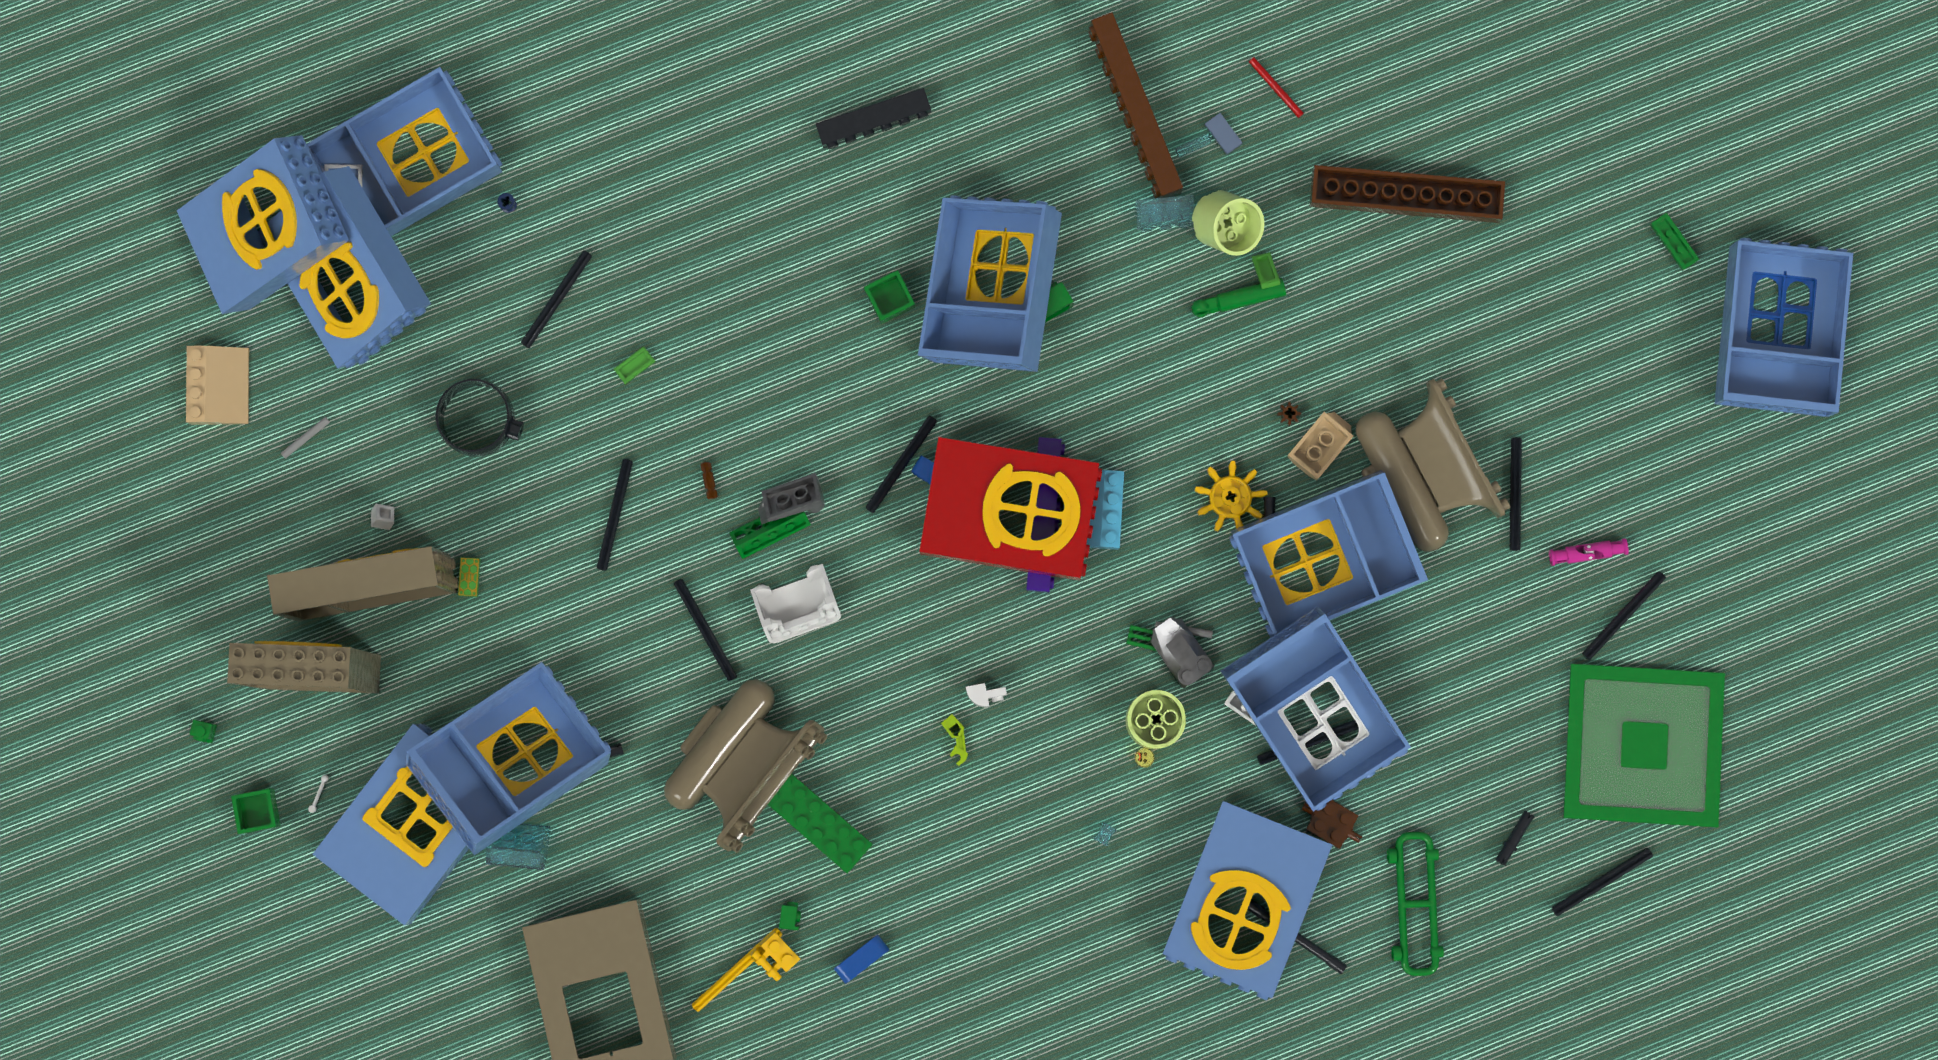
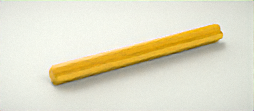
M774 928L768 934L770 935L773 931H775L780 937L783 935L778 928ZM764 939L692 1003L695 1011L699 1012L754 962V958L750 954L755 949L759 953L764 950L760 945Z

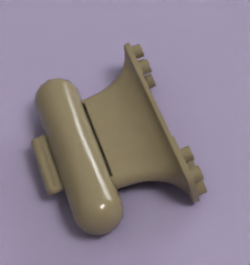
M1442 378L1438 381L1431 379L1426 383L1428 401L1425 408L1412 423L1397 432L1388 415L1377 411L1366 413L1356 424L1355 430L1357 438L1372 464L1362 470V476L1365 477L1379 470L1385 472L1413 544L1424 552L1438 550L1448 540V526L1441 513L1456 507L1477 505L1489 509L1497 518L1505 515V510L1510 508L1506 498L1498 499L1496 493L1501 491L1498 482L1490 483L1488 478L1485 477L1453 417L1454 414L1451 409L1456 406V403L1451 395L1447 398L1444 397L1442 392L1447 389V386Z
M757 679L747 680L743 683L723 709L717 705L710 707L681 744L680 749L686 754V757L671 774L664 786V795L671 806L681 810L692 809L707 794L716 804L723 818V829L717 837L716 843L727 851L733 850L736 853L743 847L742 838L745 835L750 837L754 833L755 827H753V824L756 822L757 817L795 768L805 758L810 760L814 756L815 750L812 748L816 743L823 744L827 739L824 727L814 720L808 721L801 729L796 731L783 730L763 720L771 711L775 703V697L772 688L766 682Z

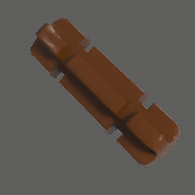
M701 463L705 489H707V498L715 499L717 498V491L715 490L713 472H711V463Z

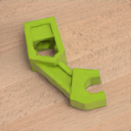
M952 714L941 724L951 738H956V745L950 756L953 757L955 754H959L961 759L956 764L960 766L966 761L968 756L965 746L964 726ZM956 723L959 729H961L958 736H954V733H951L949 730Z

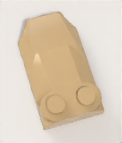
M1323 412L1287 457L1305 474L1317 481L1352 439L1351 425L1335 412Z

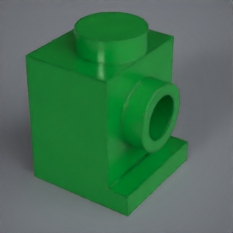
M193 720L189 735L194 736V740L213 743L217 725Z
M787 901L786 905H782L779 928L799 930L800 926H796V922L800 923L801 911H798V902Z

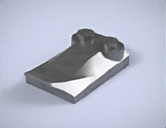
M816 473L762 491L763 498L758 511L761 525L804 511L810 513L820 512L824 508L825 502Z
M1171 616L1153 629L1150 642L1182 688L1193 684L1214 667L1211 659L1182 619H1176Z

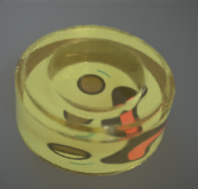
M1140 748L1135 753V761L1140 767H1149L1154 762V754L1148 748Z

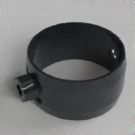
M472 378L453 384L443 393L436 408L435 420L441 438L452 449L466 456L481 457L490 455L503 447L509 438L519 441L523 432L524 422L515 420L514 408L509 397L498 386L487 380ZM485 386L492 388L502 396L507 409V421L502 434L495 442L482 449L467 450L455 446L447 436L444 427V414L448 403L458 392L468 387Z

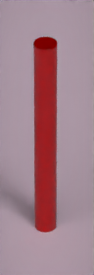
M1253 57L1249 61L1252 67L1291 111L1300 118L1304 114L1303 111L1256 58Z

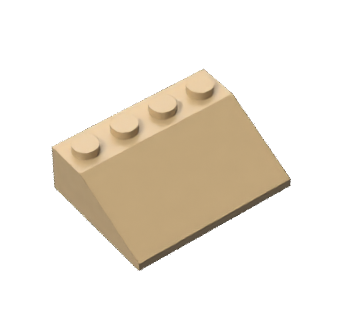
M187 346V423L191 425L249 424V348Z

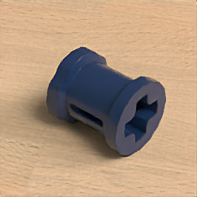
M503 193L498 197L497 202L502 211L511 213L516 210L517 203L511 194ZM504 201H506V202L510 201V202H511V205H508V204H507L506 207H505V205H504L503 203H504Z

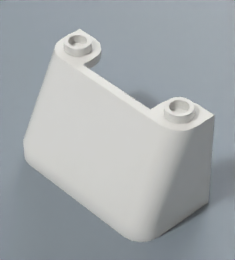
M823 564L811 566L806 572L807 578L771 590L769 586L758 585L750 589L763 630L770 643H778L834 623L841 618V613Z

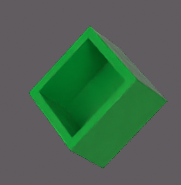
M898 270L864 287V291L881 324L915 308V303Z
M1062 282L1051 284L1045 323L1073 307L1074 301Z
M264 789L231 796L238 834L281 827L274 789Z

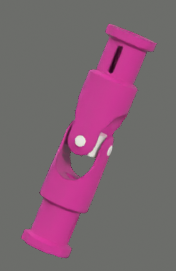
M1623 538L1620 541L1614 542L1607 540L1568 546L1565 549L1555 551L1551 549L1549 550V560L1551 566H1555L1565 562L1571 564L1610 558L1617 554L1628 555V543L1626 538Z

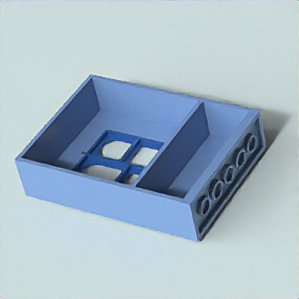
M1740 238V240L1729 247L1714 404L1830 417L1839 413L1853 253L1847 252V249L1831 251L1828 250V247L1823 246L1813 249L1805 244H1798L1796 247L1790 246V243L1787 242L1771 244L1769 240L1752 242L1750 238ZM1762 278L1773 279L1778 285V301L1775 312L1759 311L1753 307L1756 283ZM1800 281L1807 285L1810 292L1808 306L1786 303V291L1791 283ZM1786 312L1807 315L1806 339L1803 346L1784 344L1782 342L1784 314ZM1754 318L1775 321L1773 342L1751 339V327Z

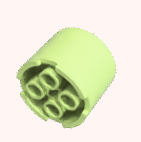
M1218 190L1202 197L1193 211L1192 221L1194 222L1197 239L1203 244L1229 255L1237 256L1248 253L1256 247L1264 232V216L1259 206L1249 199L1227 191Z
M1151 690L1141 694L1132 701L1127 709L1125 722L1130 737L1137 744L1148 749H1161L1172 745L1180 738L1185 729L1186 715L1183 705L1174 695L1162 690ZM1152 715H1159L1161 723L1153 724Z

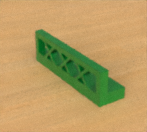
M800 512L780 518L775 522H767L762 524L761 529L754 530L755 527L761 525L759 517L731 531L730 536L741 558L744 559L811 524L805 512ZM743 533L746 534L743 538L736 539L737 536Z

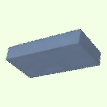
M1221 113L1205 123V127L1226 155L1242 145V141Z

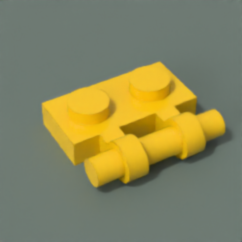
M775 931L760 943L764 949L761 953L755 949L750 954L754 958V962L758 966L761 965L766 970V974L775 981L780 980L782 977L777 972L780 968L787 972L800 960V957ZM769 955L776 961L772 965L766 960Z

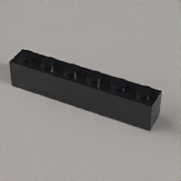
M922 88L816 123V128L823 149H834L839 146V143H852L858 137H870L876 131H888L894 125L900 124V126L909 124L912 119L918 118V120L927 118L928 114L931 113V107L925 90Z

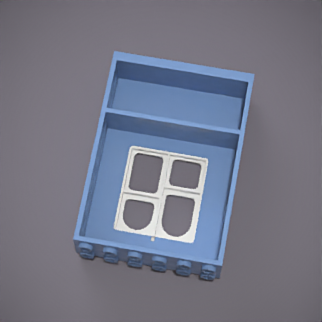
M1318 607L1220 671L1312 811L1323 809L1327 802L1332 799H1338L1343 795L1342 792L1355 788L1359 781L1364 778H1370L1377 769L1387 767L1391 764V760L1397 756L1405 755L1408 749L1411 748L1326 614ZM1330 682L1338 693L1339 700L1326 709L1320 710L1310 694L1319 686ZM1303 699L1317 719L1318 724L1305 734L1299 736L1284 715V710L1298 700ZM1342 707H1347L1359 727L1357 736L1351 741L1340 740L1327 722V717ZM1324 732L1331 741L1332 750L1326 758L1316 759L1309 753L1305 743L1319 733Z

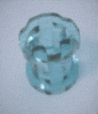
M1102 822L1098 835L1094 836L1093 839L1108 847L1109 840L1117 830Z

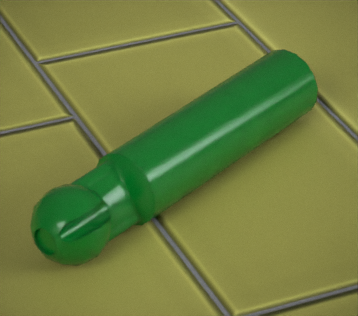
M1279 278L1280 285L1262 289L1260 283L1220 293L1216 297L1198 299L1192 304V313L1198 318H1203L1211 313L1219 311L1223 313L1286 296V289L1283 279Z

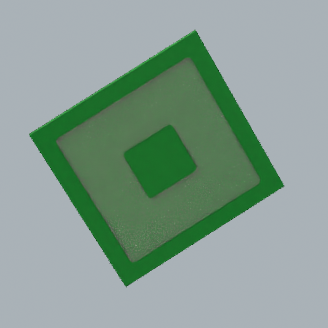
M1570 664L1563 818L1719 828L1725 673Z

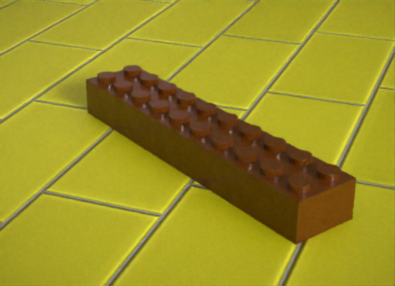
M1113 12L1091 20L1088 35L1091 42L1095 41V52L1098 59L1103 61L1102 69L1105 77L1109 76L1110 78L1109 87L1112 94L1116 93V104L1119 111L1124 113L1123 121L1125 127L1131 130L1130 139L1133 146L1138 148L1137 156L1140 163L1145 165L1144 173L1146 179L1152 182V194L1155 199L1158 198L1159 202L1181 195L1183 185Z
M1314 165L1312 169L1309 207L1499 223L1503 219L1505 181Z

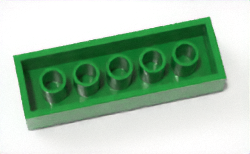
M793 774L788 777L768 803L774 811L847 874L873 845L872 842Z

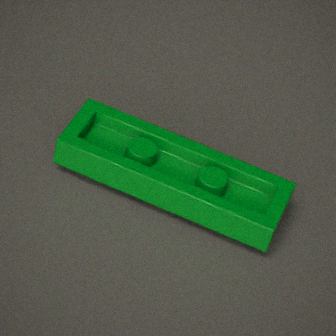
M1667 213L1650 224L1682 271L1699 260Z

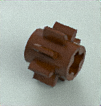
M1288 402L1287 407L1281 405L1280 409L1283 411L1277 413V416L1282 418L1280 423L1285 421L1288 426L1291 425L1292 421L1298 423L1296 416L1301 415V412L1296 410L1298 405L1293 407L1290 402ZM1288 410H1290V413H1294V415H1292L1290 419L1288 418V415L1284 414Z

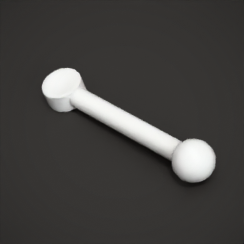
M327 775L321 777L322 782L314 802L308 808L310 813H314L317 810L316 804L325 782L329 780Z

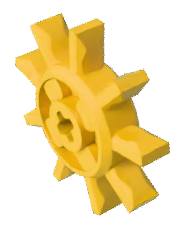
M1231 460L1228 466L1229 475L1220 478L1212 467L1207 469L1209 476L1215 482L1211 489L1202 486L1195 487V492L1208 495L1210 502L1209 505L1197 511L1198 516L1205 515L1211 510L1219 515L1214 531L1218 532L1222 528L1225 518L1234 519L1237 529L1243 526L1240 516L1245 512L1256 519H1261L1263 516L1258 510L1250 506L1252 498H1262L1268 495L1265 490L1251 491L1248 483L1255 478L1257 474L1255 469L1250 471L1244 479L1235 476L1236 463ZM1228 493L1235 495L1233 502L1226 499Z

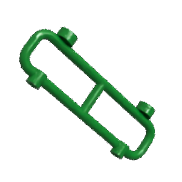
M1425 832L1403 833L1397 838L1395 848H1387L1388 864H1396L1400 945L1392 946L1391 948L1392 961H1401L1402 969L1411 976L1433 974L1439 967V958L1444 957L1443 946L1438 944L1434 860H1439L1438 848L1434 849L1432 838ZM1421 839L1426 843L1428 899L1406 900L1403 843L1406 840ZM1429 907L1430 956L1432 963L1428 968H1412L1408 961L1406 908Z

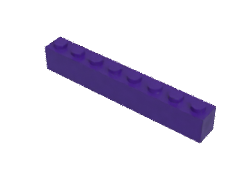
M1039 437L1037 453L1060 457V455H1064L1065 444H1061L1062 439ZM1040 484L1036 502L1037 508L1060 512V501H1057L1058 492L1047 484ZM1035 516L1031 539L1038 541L1052 536L1054 531H1058L1059 520L1051 517ZM1028 572L1026 591L1049 593L1050 589L1054 588V577Z

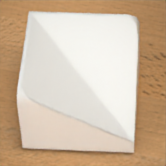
M375 504L371 510V527L390 530L394 524V507Z

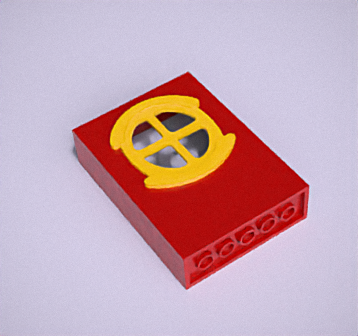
M938 437L919 552L921 555L1080 581L1081 576L1085 577L1087 564L1083 562L1084 557L1088 558L1090 545L1086 543L1087 538L1091 539L1093 526L1090 525V519L1094 520L1096 512L1093 500H1098L1099 487H1096V482L1101 481L1103 468H1099V463ZM1023 481H1030L1032 483L1028 506L1003 503L1001 501L1002 494L1012 485ZM1040 484H1047L1058 492L1065 506L1062 512L1037 508L1036 502ZM1000 510L1020 512L1027 515L1023 538L1013 536L1003 527L999 520ZM1035 516L1057 518L1062 521L1060 529L1052 536L1038 541L1031 539Z

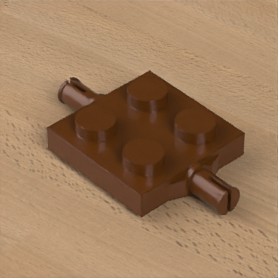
M1333 800L1327 802V805L1318 811H1312L1305 802L1301 810L1311 815L1310 822L1305 830L1332 844L1338 850L1348 837L1357 843L1360 842L1362 836L1352 831L1354 823L1358 818L1357 814Z

